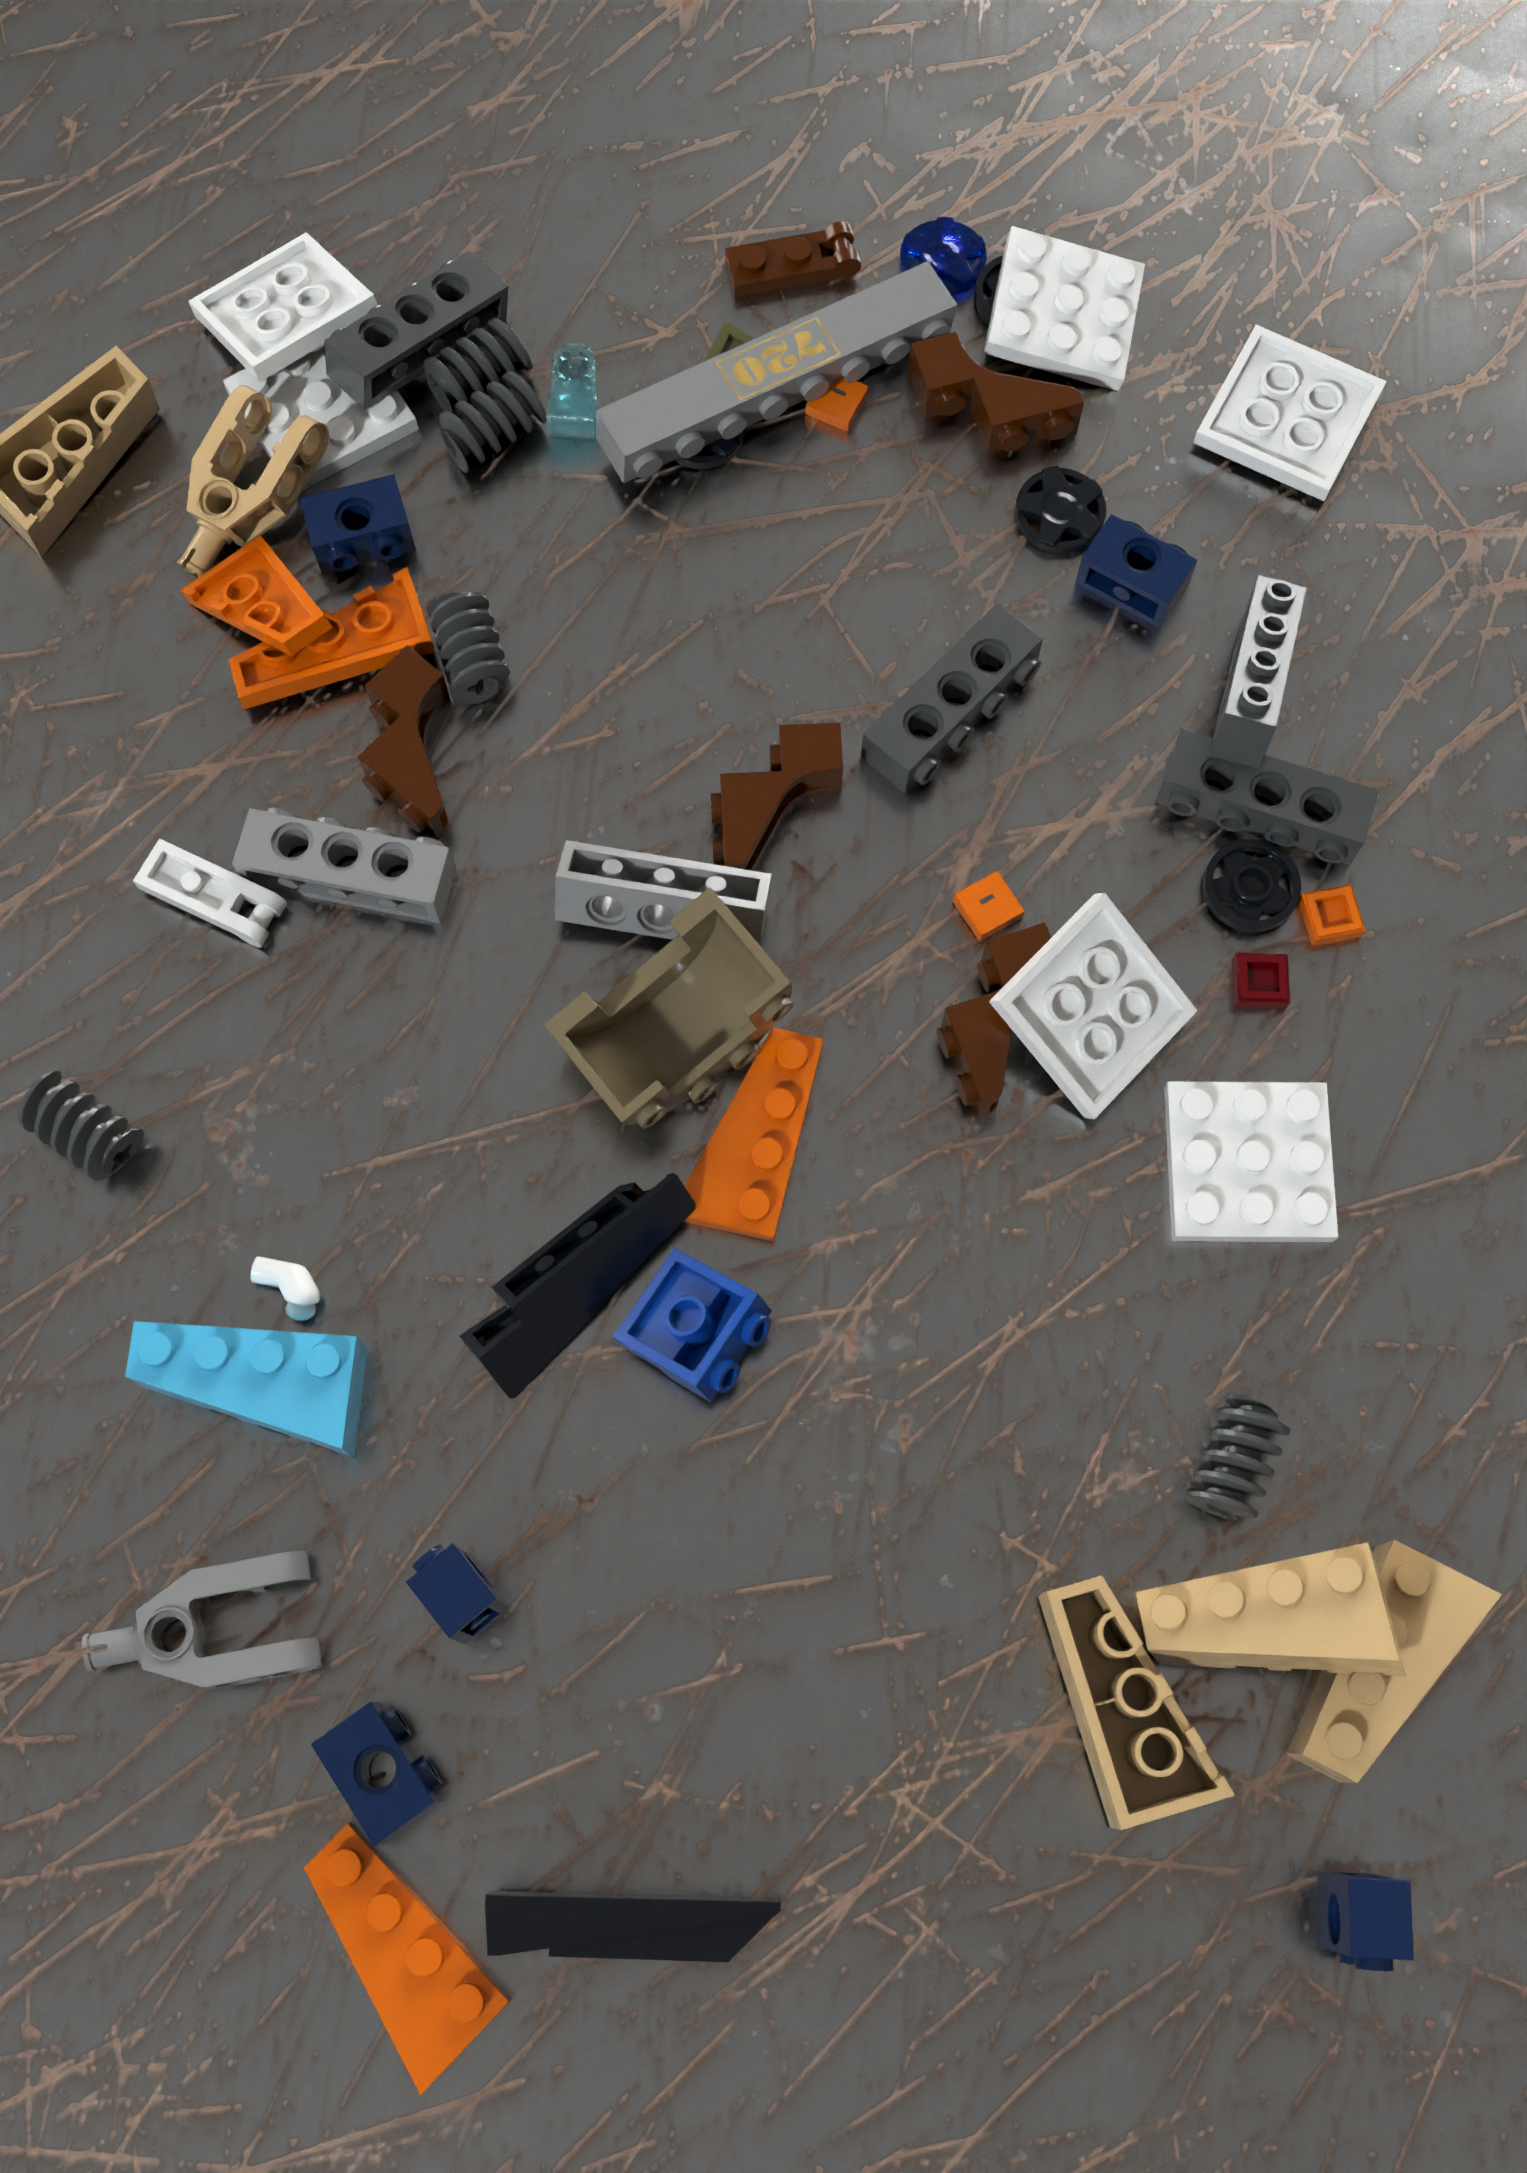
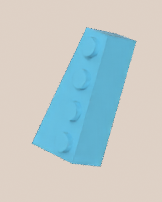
M134 1321L125 1377L143 1388L209 1410L212 1409L257 1426L260 1425L355 1458L368 1348L357 1336Z

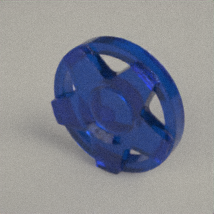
M937 217L936 220L928 221L915 227L905 235L900 249L901 272L912 268L907 255L919 261L916 266L928 261L939 278H946L951 282L944 284L951 296H956L972 289L976 285L977 277L986 265L987 260L986 245L982 236H979L970 227L954 221L953 217ZM978 258V265L972 272L968 262Z

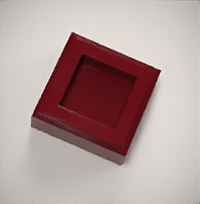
M1235 953L1232 959L1234 1008L1286 1009L1290 1004L1288 954Z

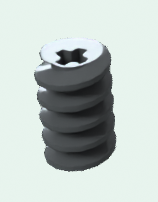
M498 318L489 320L487 331L483 328L474 329L471 334V340L466 337L459 338L455 343V350L450 347L441 349L439 353L440 360L435 357H428L423 363L426 380L432 394L444 411H450L451 413H453L451 401L455 400L457 403L459 401H466L469 403L466 392L471 390L473 393L475 391L485 393L482 383L485 381L488 383L491 381L501 383L498 373L501 371L503 373L508 371L516 373L514 363L518 362L528 372L533 368L530 356L517 333Z
M513 371L503 374L502 384L497 381L488 383L486 394L482 391L472 393L470 404L466 401L456 403L454 407L455 415L450 411H443L438 417L443 442L452 459L465 473L470 470L466 458L467 455L471 454L478 462L483 463L485 462L483 445L487 444L495 453H499L501 451L499 435L502 434L513 444L517 441L514 430L515 425L518 424L529 434L533 431L529 416L534 415L543 424L547 420L543 405L534 390L520 375Z
M479 592L444 594L432 600L426 607L427 613L430 616L432 630L435 633L436 644L440 650L441 661L445 667V675L450 684L452 698L464 704H480L491 699L499 692V684L505 681L510 674L508 664L503 662L505 657L503 647L498 645L500 640L498 631L493 628L495 623L493 614L488 611L490 606L488 598Z
M51 1071L43 1075L29 1088L20 1103L17 1116L19 1125L28 1132H35L36 1138L44 1144H51L52 1149L61 1156H67L68 1161L77 1168H84V1172L93 1180H103L122 1169L140 1148L144 1140V1131L139 1127H133L125 1132L128 1127V1120L124 1116L117 1115L110 1119L112 1108L106 1103H101L94 1107L96 1097L89 1091L78 1095L80 1085L73 1079L66 1080L60 1084L62 1078L60 1071Z
M1227 1393L1224 1398L1230 1408L1221 1409L1216 1417L1223 1429L1213 1430L1208 1437L1210 1444L1215 1449L1205 1450L1200 1457L1202 1464L1208 1470L1196 1471L1192 1477L1194 1485L1200 1491H1189L1185 1498L1195 1507L1225 1519L1237 1520L1239 1517L1257 1518L1259 1512L1245 1501L1246 1497H1265L1266 1491L1253 1479L1255 1475L1273 1476L1275 1471L1261 1460L1263 1454L1281 1456L1283 1450L1269 1438L1271 1434L1287 1436L1290 1433V1428L1277 1419L1278 1414L1267 1405L1238 1393Z

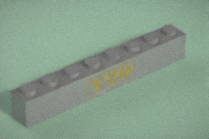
M926 261L596 410L595 438L623 483L637 477H649L656 473L661 466L680 457L683 459L690 458L699 453L704 446L720 438H734L746 427L758 421L775 419L787 408L804 400L814 401L826 393L830 384L842 378L846 382L852 383L861 379L869 370L882 364H894L900 361L910 352V346L913 342L949 334L957 303L930 263Z

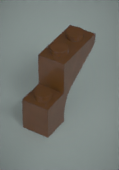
M957 332L911 343L908 375L924 418L927 419L939 415L951 416L963 409L970 408L987 454L1003 450L1007 452L1015 451L1026 444L1045 439H1062L1078 430L1084 401L1076 388L987 370L977 364L967 354Z
M407 645L365 684L372 703L369 711L386 730L358 756V759L365 774L362 782L366 788L380 801H385L389 798L399 806V815L415 831L421 832L425 829L439 840L447 832L449 820L426 754L425 738L432 719L443 705L450 700V695L444 675Z
M840 723L779 725V744L769 745L770 772L720 774L721 793H711L712 824L722 823L723 839L713 840V861L715 865L753 871L782 816L790 806L800 799L816 793L841 791L843 760Z
M1045 922L986 941L981 962L977 963V969L985 991L993 992L946 1007L941 1023L942 1027L937 1028V1036L943 1054L946 1058L954 1057L960 1075L955 1077L960 1098L965 1106L972 1104L978 1119L993 1114L997 1108L1003 1091L1012 1031L989 1001L1051 939Z

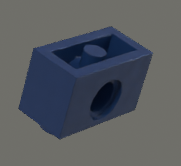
M395 474L299 498L311 546L322 574L331 571H347L358 564L378 559H394L405 552L416 550ZM365 526L362 529L354 530L357 527Z
M1111 513L1083 555L1075 584L1161 629L1189 586L1198 559L1190 556L1182 547L1176 544H1168L1145 532L1137 523L1125 521ZM1132 566H1140L1145 570H1137Z
M453 1543L445 1550L441 1544L436 1545L422 1555L412 1566L416 1574L406 1581L407 1585L448 1638L463 1644L469 1642L510 1607L471 1556Z
M370 1701L311 1743V1746L373 1846L385 1844L443 1800L436 1791L442 1785L437 1771L424 1754L416 1759L404 1740L411 1735V1732L400 1713L393 1705L385 1709L381 1703ZM384 1751L394 1759L396 1773L388 1785L380 1787L371 1780L369 1766L372 1759L378 1753Z
M1318 1871L1320 1947L1339 1953L1340 1963L1355 1965L1356 1969L1394 1971L1393 1959L1414 1960L1410 1880L1380 1874Z

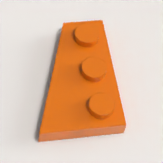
M261 535L180 590L189 604L290 656L310 645L333 628L324 613Z

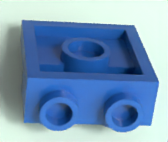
M673 1248L615 1332L613 1338L622 1347L661 1369L670 1379L711 1402L717 1392L726 1393L735 1385L740 1374L738 1361L748 1346L757 1347L767 1337L771 1326L768 1316L772 1310L758 1293L682 1251Z

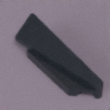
M675 1173L667 1174L666 1178L652 1189L643 1191L635 1182L618 1186L492 1286L494 1292L505 1305L459 1337L509 1398L518 1396L695 1210L696 1204L679 1177Z
M491 1891L485 1894L487 1956H499L549 1948L550 1957L729 1962L781 1911V1898L554 1891L552 1893Z

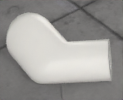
M260 1256L255 1258L250 1277L252 1283L279 1288L285 1301H287L285 1311L290 1318L303 1321L315 1315V1304L320 1300L319 1289L304 1266Z

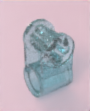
M575 342L566 343L559 347L553 355L551 389L547 401V435L549 439L596 440L598 400L595 358L592 351L583 344Z

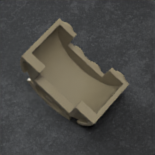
M711 887L706 889L669 920V923L679 935L600 1001H595L584 991L544 1024V1027L621 1123L625 1125L639 1124L643 1129H646L658 1122L666 1113L691 1099L697 1104L708 1098L719 1086L717 1079L732 1067L736 1070L743 1068L759 1054L760 1049L756 1044L793 1007V1003L790 1000L792 984Z

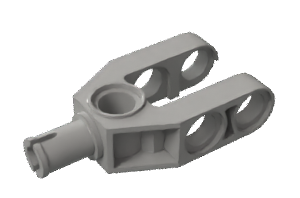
M305 1550L282 1552L190 1570L136 1610V1620L133 1626L93 1634L91 1632L83 1634L82 1649L89 1648L92 1651L107 1648L103 1651L82 1654L86 1669L94 1671L97 1668L138 1661L142 1670L204 1688L220 1689L321 1668L322 1661L318 1637L288 1640L207 1657L205 1655L206 1630L202 1622L201 1606L204 1603L211 1602V1596L237 1591L259 1593L268 1591L267 1586L294 1580H311L308 1552ZM181 1620L186 1629L185 1640L178 1649L168 1652L162 1641L163 1632L171 1622Z

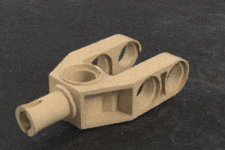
M246 385L234 389L192 458L186 511L197 520L196 524L199 528L177 564L191 574L200 577L210 570L225 543L230 545L233 542L243 547L286 518L327 448L329 431L325 424L307 415H302L295 419L281 443L276 441L271 449L274 455L257 484H251L247 490H242L233 483L267 427L271 418L272 405L269 397ZM251 403L249 413L244 419L245 411L248 405ZM227 444L225 454L223 458L220 460V454L222 452V449Z

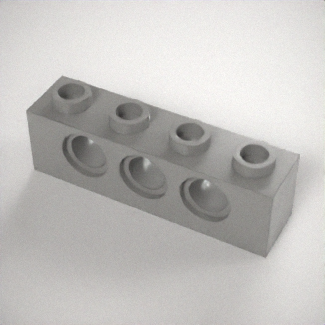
M249 808L232 862L239 876L270 890L436 923L442 922L456 871L449 847H445L438 840L429 837H418L415 841L399 838L390 831L378 827H369L366 831L348 828L343 823L326 817H320L317 821L297 818L293 813L281 808H269L267 811ZM296 847H308L298 857H287L289 852ZM346 856H357L356 861L350 866H336ZM403 865L408 867L400 876H386V873L394 866Z
M566 840L555 876V920L673 940L679 934L669 923V920L706 889L711 887L761 946L772 874Z

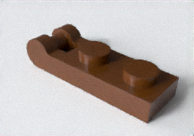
M837 221L822 231L725 248V262L734 297L739 298L843 279L857 274L861 269V262L858 251L851 247L854 237L850 224L845 221ZM834 253L831 257L822 258L823 254Z

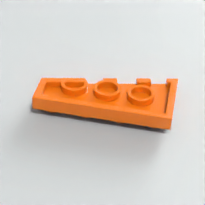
M408 567L392 574L394 581L376 591L369 586L353 595L355 602L330 614L327 609L323 610L322 612L333 628L293 656L265 642H261L230 658L228 662L243 709L245 710L381 669L407 645L420 656L434 653L435 648Z
M772 1027L759 1054L754 1059L684 1185L696 1204L695 1210L684 1222L774 1243L824 1039Z
M352 1822L347 1823L304 1867V1870L421 2096L512 1999Z

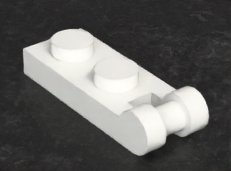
M160 838L133 880L138 889L227 930L245 942L259 948L263 946L269 936V932L266 929L274 917L279 918L287 906L286 900L275 892ZM245 901L255 905L249 918L237 914Z

